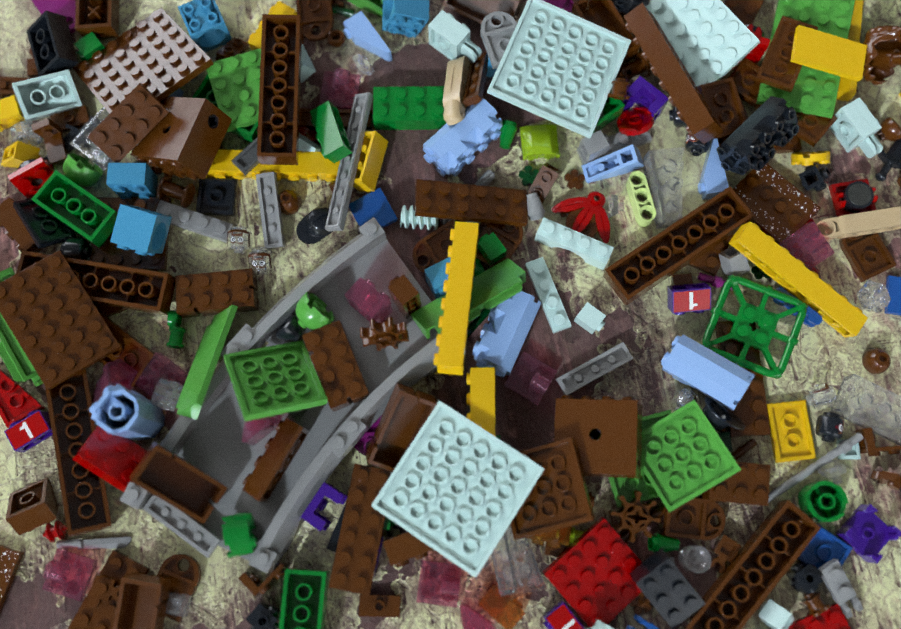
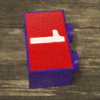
M706 282L667 286L668 309L675 315H684L686 312L703 313L705 310H711V287Z
M34 410L27 415L28 417L13 422L10 428L4 431L14 451L24 453L52 436L48 412Z
M562 600L543 615L546 620L543 624L547 629H584Z

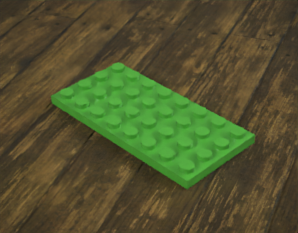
M778 0L770 39L772 41L782 15L817 26L818 31L848 39L855 0ZM802 65L791 93L760 83L756 104L762 105L771 96L783 98L787 102L785 105L788 108L792 106L796 112L832 118L841 76Z

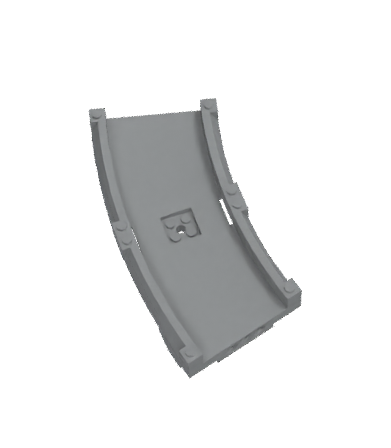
M374 217L358 228L360 232L358 236L324 260L320 266L280 299L252 328L246 323L220 354L224 357L225 354L257 349L266 341L268 342L266 347L294 342L293 340H281L276 337L275 333L289 316L294 315L297 318L295 308L299 299L306 292L308 294L314 293L326 303L327 312H333L335 316L333 322L340 320L370 395L357 403H353L351 397L347 398L350 405L335 412L331 410L327 401L325 405L245 422L223 360L214 371L198 419L195 420L180 415L160 443L161 446L170 450L172 454L175 453L228 487L218 504L214 503L210 498L209 502L215 508L204 524L199 522L222 539L218 546L230 551L229 545H224L222 524L226 523L222 520L223 516L247 511L252 513L256 522V529H253V534H255V537H258L259 545L254 553L240 557L250 561L249 565L265 573H271L278 567L284 553L287 552L293 541L301 515L339 463L367 430L382 416L396 383L412 387L421 378L437 370V365H434V354L439 352V347L436 346L438 332L435 328L430 329L431 338L427 340L411 316L406 319L391 300L388 290L389 282L396 276L401 277L404 274L419 292L422 307L431 303V300L390 245L385 231ZM388 317H392L393 324L406 322L409 341H398V349L387 346L386 348H381V351H377L375 344L363 347V341L360 338V327L369 328L371 319L381 323L383 320H388ZM300 326V331L302 332V335L313 331L308 328L304 329ZM301 335L297 341L303 340L304 342L303 336ZM288 418L310 432L267 502H259L242 490L244 487L243 481L249 473L252 474L254 471L256 459L265 453V445L268 440L276 435V427L279 422ZM129 482L119 501L136 509L143 510V507L153 494L135 483Z

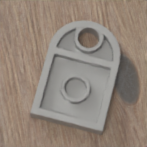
M501 11L488 14L483 19L480 34L493 69L498 68L517 25L511 15ZM498 19L501 24L494 25L491 20Z

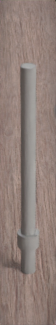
M858 432L848 440H842L837 444L836 448L769 492V502L842 453L846 454L852 450V446L864 439L863 435Z

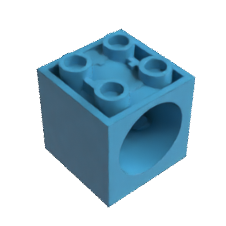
M192 0L177 6L191 39L205 53L224 46L232 39L215 0Z
M383 0L382 30L392 34H402L407 37H416L429 21V0Z
M120 204L110 242L117 244V248L135 250L136 254L143 256H155V253H163L172 217L138 206Z

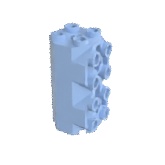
M482 98L478 104L470 105L465 109V118L461 122L448 126L446 123L423 144V151L425 152L423 157L429 164L433 163L437 167L436 170L441 176L452 174L455 177L462 171V167L465 164L469 165L475 159L473 155L475 151H485L492 140L495 141L500 137L502 120L501 118H496L497 111Z
M521 291L490 310L488 315L490 323L489 325L484 324L480 333V338L482 339L480 342L476 341L472 350L474 360L477 362L476 366L479 368L495 367V375L503 378L505 375H510L540 308L541 302L539 300L535 303L534 296Z
M683 334L681 337L677 335L671 344V353L666 352L661 360L662 370L672 375L674 379L684 385H689L713 399L720 406H725L733 411L755 375Z
M120 384L115 386L108 385L104 389L100 400L95 402L89 410L92 413L91 418L108 433L136 441L155 438L164 426L165 416L161 407L137 391H130Z

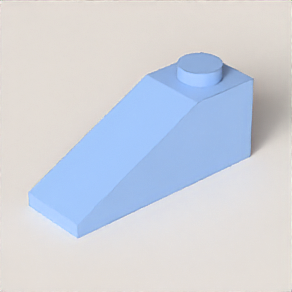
M362 11L343 21L345 27L343 32L348 40L352 39L357 46L389 62L392 60L391 50Z
M717 138L713 139L709 145L698 183V192L702 195L703 200L711 199L729 187L725 170L721 167V161L716 150L719 147Z
M632 144L582 165V170L586 183H591L627 174L644 167L640 150Z

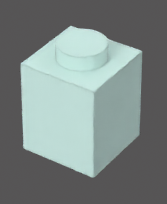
M587 302L574 319V322L593 334L595 330L599 332L604 326L605 322L603 319L606 315Z
M771 599L767 603L764 602L758 610L760 620L772 629H788L794 621V617L790 612Z

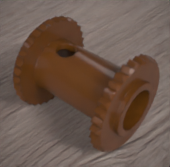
M637 53L635 61L624 66L621 65L616 78L627 79L628 83L629 79L640 74L648 77L650 75L649 62L644 59L641 53Z
M165 175L158 184L157 197L163 200L164 197L168 196L181 201L180 203L183 208L189 207L195 196L194 184L189 183L184 187L173 183L172 177Z

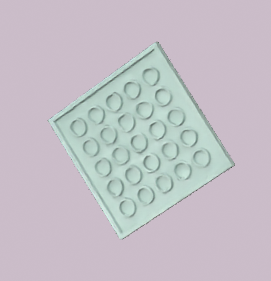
M528 0L487 93L590 138L608 98V93H610L613 86L611 82L616 79L631 40L543 0Z
M439 400L371 506L476 578L544 471V468Z

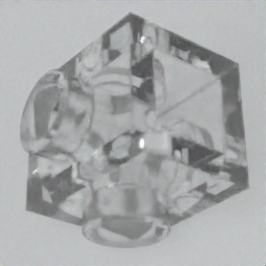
M32 121L17 122L10 127L12 143L20 141L36 147L43 141V138L32 131L31 125L34 124Z
M867 280L857 293L862 308L869 312L881 313L891 300L886 286L871 280Z
M161 377L153 392L151 403L163 410L174 412L183 385Z

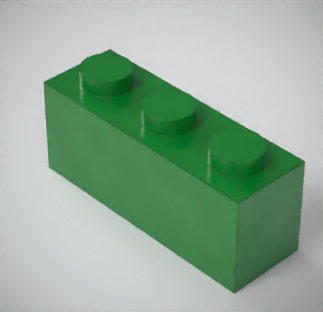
M328 100L311 110V123L317 131L316 138L321 144L323 157L336 163L352 154L353 152L338 108Z

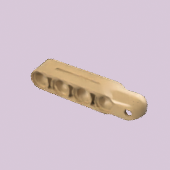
M467 56L448 61L443 94V117L448 126L455 125L465 118V109L467 107L462 103L470 65Z
M901 206L823 219L814 226V234L821 240L898 230L901 229Z

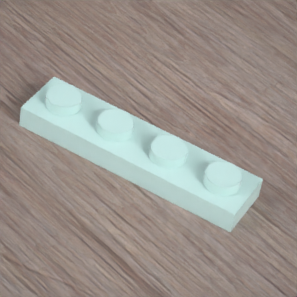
M541 257L525 263L553 334L570 328L572 325L544 258Z

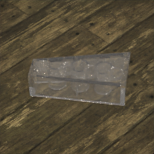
M684 147L649 150L642 158L644 174L656 210V217L654 219L656 229L667 228L682 218L683 196L681 193L683 187L682 170L684 167L682 155L684 154Z
M509 525L492 552L500 596L531 593L546 588L527 537L514 540L511 525Z

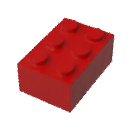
M97 425L72 460L124 492L129 482H131L130 475L147 451L130 439L110 434Z

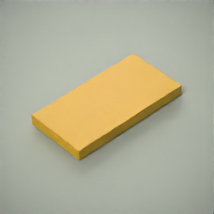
M798 25L795 30L790 62L854 81H860L863 77L867 45Z

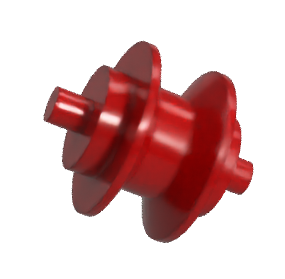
M56 520L54 526L51 523H47L43 537H46L52 543L56 541V537L63 540L67 526L61 523L60 520Z

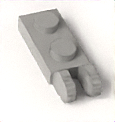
M834 558L817 568L834 602L840 606L842 613L848 619L853 616L850 608L845 603L850 600L856 611L860 612L863 610L861 602L856 597V593L837 559Z

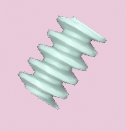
M403 205L400 216V228L404 223L406 229L409 228L410 224L413 229H416L419 224L421 230H423L425 225L428 230H431L432 225L437 230L439 218L415 216L413 205L410 206L409 210L406 209V205Z

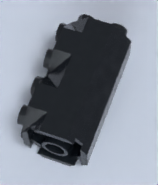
M769 97L716 149L721 161V167L726 171L730 170L744 175L750 169L760 171L775 156L776 150L774 145L785 147L793 136L798 134L799 125L797 124L796 110L792 106L788 108L785 105L787 102L783 98Z

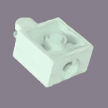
M441 10L428 25L429 44L450 60L467 56L471 62H475L477 57L482 54L480 47L470 41L471 31L468 26L459 23L452 14Z
M860 97L843 106L834 115L838 119L830 129L847 153L857 147H860L868 158H872L882 152L883 146L874 135L882 127Z

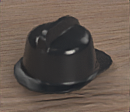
M315 208L298 223L296 234L303 243L315 244L333 232L325 230L329 208Z
M705 397L706 405L702 412L714 430H723L728 426L739 430L745 429V425L739 417L720 406L713 399Z

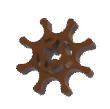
M388 317V320H383L381 323L371 319L369 328L360 327V338H362L363 347L375 344L377 351H381V348H386L387 346L398 349V341H409L406 322L393 324L392 317Z
M638 490L634 491V499L630 502H627L625 497L619 494L617 498L621 500L622 508L619 511L609 510L610 515L619 516L620 523L618 526L613 527V529L620 533L622 529L627 528L629 530L627 539L632 543L635 542V534L638 531H643L646 537L651 538L652 534L647 530L648 523L651 521L661 522L660 518L656 516L651 517L649 514L650 508L656 505L657 502L650 499L646 504H642L640 502L642 493ZM637 513L641 517H634L632 519L628 515H635Z

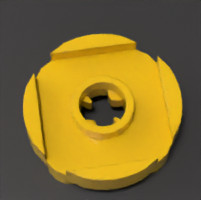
M807 151L791 154V165L802 164V166L814 165V163H830V151Z

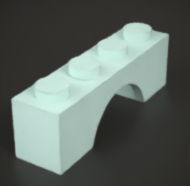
M543 217L534 241L551 248L559 247L574 252L583 258L586 263L601 270L605 268L614 248Z

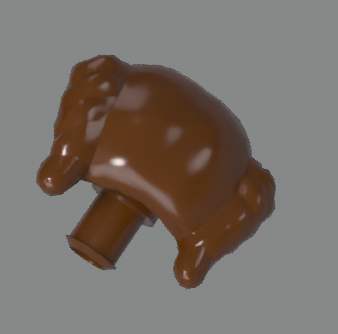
M880 25L869 29L866 33L865 40L862 43L867 45L863 70L865 81L871 82L874 85L884 84L887 80L883 79L894 74L893 68L901 66V26Z

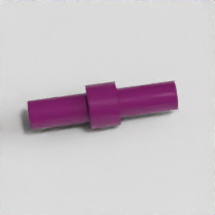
M700 272L697 280L710 283L711 286L717 288L723 287L726 281L723 280V277L717 275L713 277Z

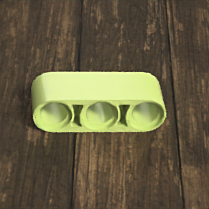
M634 171L626 182V189L637 224L641 227H647L655 219L656 210L645 174L641 171ZM632 180H638L640 184H634ZM637 197H643L645 201L641 202ZM642 214L649 215L650 219H645Z

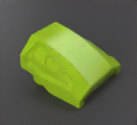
M546 124L520 127L523 160L532 161L538 158L551 160L555 156L560 158L556 125Z

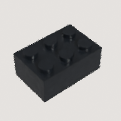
M46 10L26 30L38 76L68 69L70 71L79 63L66 16Z
M662 548L629 573L635 584L672 629L705 605L702 598Z

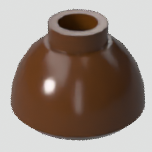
M891 117L884 119L880 125L882 128L876 133L882 142L885 140H900L901 128Z
M284 190L279 193L281 213L292 215L298 212L302 204L300 196L293 190Z
M875 347L864 352L862 363L868 372L881 374L889 368L891 358L887 351Z

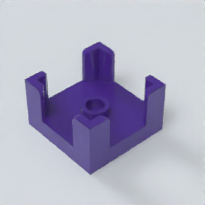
M639 76L627 89L626 96H630V100L623 101L625 105L623 111L629 110L636 103L640 107L648 108L655 122L662 114L668 98L643 77Z
M324 482L300 518L319 531H327L331 521L320 515V511L322 512L326 508L328 499L343 505L348 496L329 483Z
M860 504L835 534L853 547L852 549L867 563H878L883 558V555L878 553L889 540H898L901 536V531L896 526H887L873 512H878V510L872 504Z

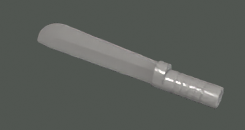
M132 536L58 540L57 548H124L130 543Z

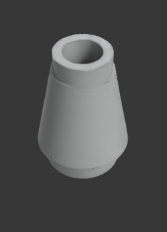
M537 192L527 194V213L530 220L534 221L545 217L544 213L546 211Z

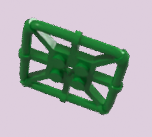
M730 275L722 287L715 307H712V315L703 335L702 345L740 367L767 377L781 378L786 370L794 346L798 344L799 340L797 338L805 320L806 308L808 306L798 298L777 291L770 285L764 286L741 276ZM738 284L763 293L758 307L745 301ZM730 288H732L740 305L736 316L722 310ZM769 296L796 306L779 314L764 309ZM798 312L790 336L775 332L779 319ZM719 317L733 322L729 334L710 341ZM756 322L759 329L752 331L749 323ZM772 338L787 343L778 367L768 349ZM729 339L744 344L739 357L713 346ZM749 347L762 351L770 369L745 360Z

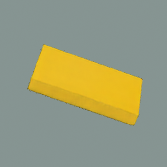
M806 400L767 404L775 463L817 459Z

